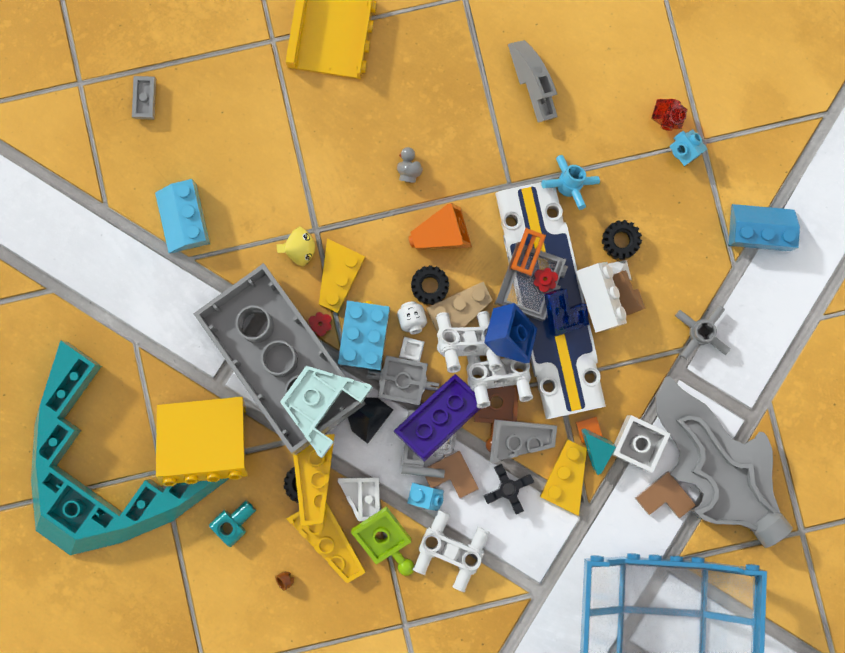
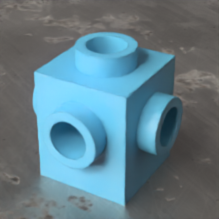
M693 129L687 133L684 130L674 137L675 142L669 146L672 149L673 155L684 166L708 150L701 136Z

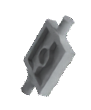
M386 356L381 372L368 369L369 374H367V378L379 380L380 390L378 398L420 406L421 397L425 389L437 391L438 388L436 387H439V383L427 381V363Z

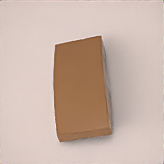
M627 271L614 274L612 278L619 290V300L621 306L626 311V315L646 309L639 290H633Z

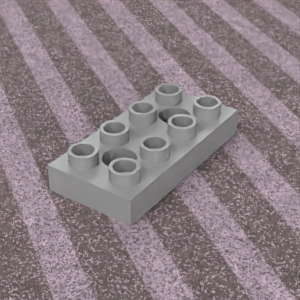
M263 263L193 314L291 454L297 455L311 444L280 401L306 366L341 377H347ZM256 312L266 314L268 319L266 330L257 337L245 336L243 331L245 319ZM342 391L316 429L326 434L366 403L363 401L361 404Z

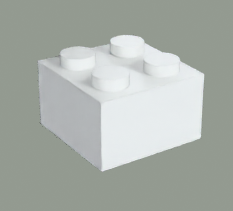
M627 415L615 440L614 445L616 448L612 455L644 471L653 473L670 433L632 415Z

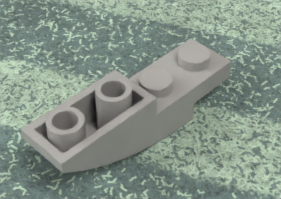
M525 40L508 44L520 85H527L538 123L558 117L552 100V96L557 95L550 74L539 55Z

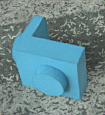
M412 483L407 504L438 511L443 503L444 490Z

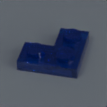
M560 288L544 294L551 336H559L589 325L587 304L580 303L569 307L567 289Z

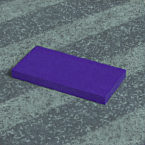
M454 374L394 430V433L425 462L481 409L477 407L475 392Z

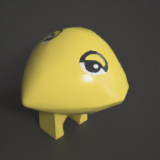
M300 226L292 231L286 243L276 244L277 253H286L295 264L305 266L315 253L314 239L307 230Z

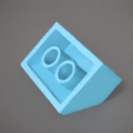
M193 179L172 183L155 192L169 254L210 244L197 184Z

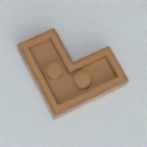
M460 451L426 467L445 470L444 478L425 476L429 486L432 488L451 480L459 498L479 489Z
M668 471L635 497L648 515H651L661 505L666 503L680 519L696 506Z

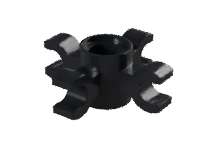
M502 464L495 466L494 469L500 484L497 490L483 495L487 504L504 497L509 499L516 515L523 512V507L517 495L519 489L534 483L531 474L513 481L508 478ZM507 483L514 485V492L510 495H506L503 492V487Z

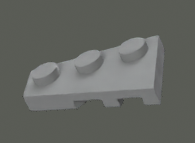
M494 419L490 462L495 463L503 459L555 447L557 426Z

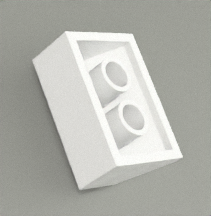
M608 262L597 263L576 271L595 333L626 324V311L621 306L619 300L620 293L612 278L613 271Z

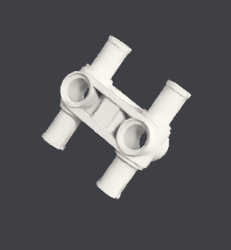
M483 311L477 314L479 327L460 328L451 327L450 316L447 312L437 314L436 320L439 328L437 333V350L445 357L448 372L456 373L460 371L461 365L458 356L486 355L490 371L502 369L503 365L500 356L496 355L484 343L491 319L489 312Z
M467 356L468 365L466 371L468 385L475 392L478 408L490 406L491 403L487 389L517 385L521 402L533 399L529 385L531 379L529 372L530 363H522L504 358L501 359L502 369L490 371L488 361L481 362L480 356ZM515 369H522L523 372H518ZM473 375H480L481 378H475Z
M438 510L432 526L427 528L419 546L420 554L413 570L425 575L432 557L440 558L458 566L460 570L452 587L465 592L471 575H474L481 565L484 550L482 549L490 532L477 527L471 544L461 543L444 535L443 531L450 514ZM428 537H435L438 540V544L434 548L426 545L425 542ZM469 554L477 556V561L473 565L465 562V558Z

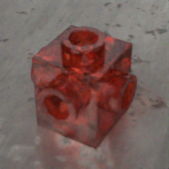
M657 99L651 119L661 125L660 128L663 130L682 129L688 109L676 99Z

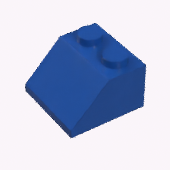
M515 303L493 308L484 343L498 356L522 363H530L537 327Z

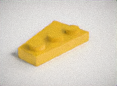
M327 239L319 305L339 313L365 260V256Z
M568 439L566 440L539 497L579 516L587 448Z

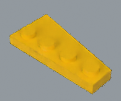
M327 501L323 524L301 526L300 511L286 518L346 583L366 573Z

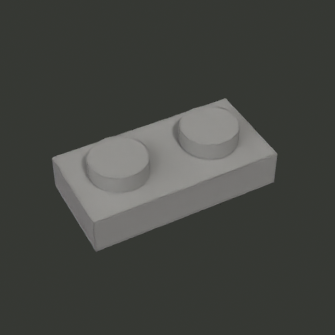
M134 76L133 119H155V77Z

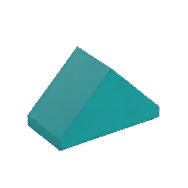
M582 429L581 432L592 468L597 475L602 474L616 447L610 440L587 429Z

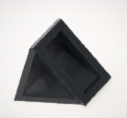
M366 397L364 399L366 404L348 417L352 432L367 444L393 411L391 407L379 398Z

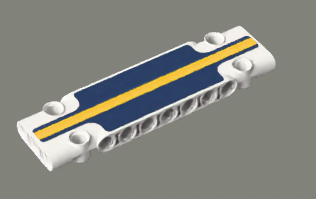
M541 182L496 192L508 262L512 258L516 243L521 241L525 228L546 235L541 251L566 259L564 265L568 266L564 278H559L557 285L561 287L557 298H552L550 305L553 306L550 318L546 317L542 322L528 317L537 327L530 361L534 376L537 378L545 418L551 419L606 407L600 383L601 377L596 365L598 359L583 292L576 273L577 266L566 222L563 221V209L559 203L556 188H542ZM555 209L557 217H549L547 210ZM509 217L514 218L517 225L514 227L508 226L506 219ZM528 234L524 245H529L532 235ZM536 237L532 248H537L540 238ZM524 252V254H523V256H522V259H521V262H520L519 267H520L521 264H522V261H523L525 252ZM529 255L525 266L527 270H529L533 255ZM538 257L531 277L517 271L513 285L518 305L537 312L540 311L546 292H541L539 287L534 285V280L536 279L535 272L545 268H550L551 272H554L555 263ZM587 371L592 372L595 376L592 383L585 381L584 376ZM546 380L553 383V390L551 392H546L543 389V383Z

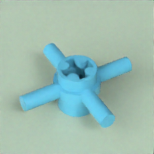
M559 155L556 158L562 171L559 179L542 180L541 186L542 188L557 187L562 195L567 197L573 196L578 209L582 210L586 207L580 193L583 185L599 184L600 178L599 176L586 177V172L578 165L568 166L564 156Z

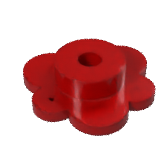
M550 268L537 270L535 272L536 279L534 280V285L539 287V290L543 293L549 291V289H554L556 287L555 282L558 280V274L551 272Z
M317 312L316 316H311L308 320L311 329L318 336H324L327 331L332 329L330 324L332 318L328 314L323 315L321 312Z

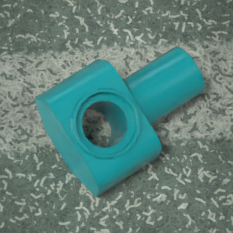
M245 500L232 514L224 509L209 524V527L228 547H232L246 533L242 524L256 512V509ZM227 522L232 525L233 531L231 534L224 532V523Z

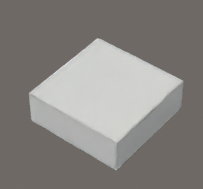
M404 337L399 358L420 362L425 342Z

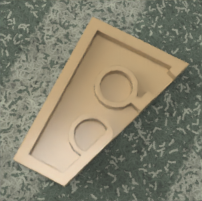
M483 281L426 309L438 333L437 314L447 312L450 316L452 328L465 327L492 302V298Z

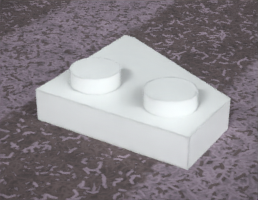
M379 477L338 478V483L358 521H364L380 511Z

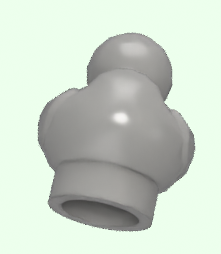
M406 147L399 155L403 159L397 165V171L400 174L399 180L416 183V178L421 175L423 168L420 162H411L415 158V151L410 147Z

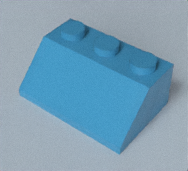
M731 205L728 246L793 251L799 248L800 225L795 210Z

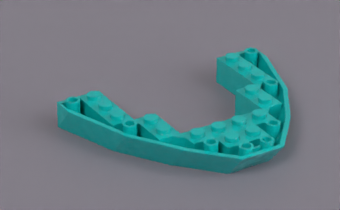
M60 340L34 424L31 487L36 532L69 555L120 544L174 521L229 479H220L217 482L198 481L196 484L176 483L174 486H167L166 489L151 479L145 480L126 508L121 512L59 468L57 464L82 431L66 420L65 417L102 367L69 342Z

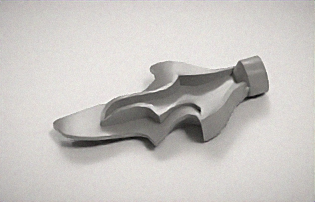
M665 377L655 396L656 413L661 424L670 433L680 452L678 464L670 475L678 481L695 484L703 493L701 504L690 511L699 519L713 524L747 527L753 531L764 548L771 547L780 542L792 531L793 527L783 514L780 513L773 493V451L766 434L758 432L754 439L745 444L733 440L705 403L684 391L671 377Z

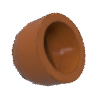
M287 571L281 572L275 577L278 586L283 591L290 588L294 583V577L290 578L291 573Z

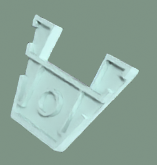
M306 366L280 402L315 449L318 456L323 458L334 441L316 429L320 421L342 391L362 404L373 387L367 383Z

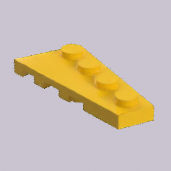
M335 434L325 435L334 441ZM334 443L323 458L318 456L312 445H309L297 455L293 454L301 526L324 523Z

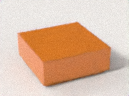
M597 416L575 422L581 443L585 442L581 432L582 429H587L602 436Z

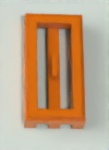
M525 228L510 269L531 277L546 235ZM528 234L532 235V237L530 239L529 245L524 255L522 264L519 267L517 266V263L521 255L522 249L524 247L525 241L527 239ZM536 237L540 238V240L534 253L533 259L531 261L529 270L525 269V266L529 258L530 252L532 250L533 244L535 242Z

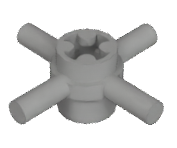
M718 305L707 320L694 321L681 310L675 314V317L690 327L689 334L692 339L680 354L681 357L687 360L698 345L708 343L725 355L730 351L731 348L715 337L717 329L714 324L725 311L722 306ZM702 327L706 328L704 333L707 337L705 338L698 335V330Z

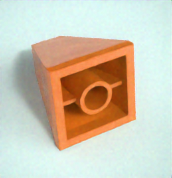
M452 203L444 206L410 232L411 236L408 237L411 247L416 249H461L472 247L461 207Z

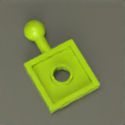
M387 506L351 529L352 535L376 565L392 556L398 563V571L401 575L409 576L414 572L413 567L415 565L413 561L405 559L399 552L400 549L411 543V537ZM378 532H385L387 537L385 539H378L375 535Z

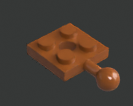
M517 385L487 389L489 401H491L493 396H499L503 402L502 406L494 408L490 404V406L481 408L474 414V422L491 423L490 437L486 441V449L491 452L494 419L517 421Z

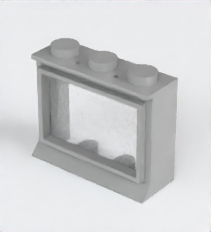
M517 242L495 305L501 307L515 303L526 316L543 322L546 317L550 318L553 306L550 304L552 298H557L561 287L557 285L559 278H564L568 266L564 265L566 259L540 251L530 277L527 274L510 269L520 242ZM524 245L517 263L519 267L522 264L527 245ZM532 248L525 266L527 270H529L536 251L535 248ZM550 268L551 272L558 274V280L555 282L556 287L554 289H549V291L543 293L539 290V287L534 285V280L536 279L535 272Z

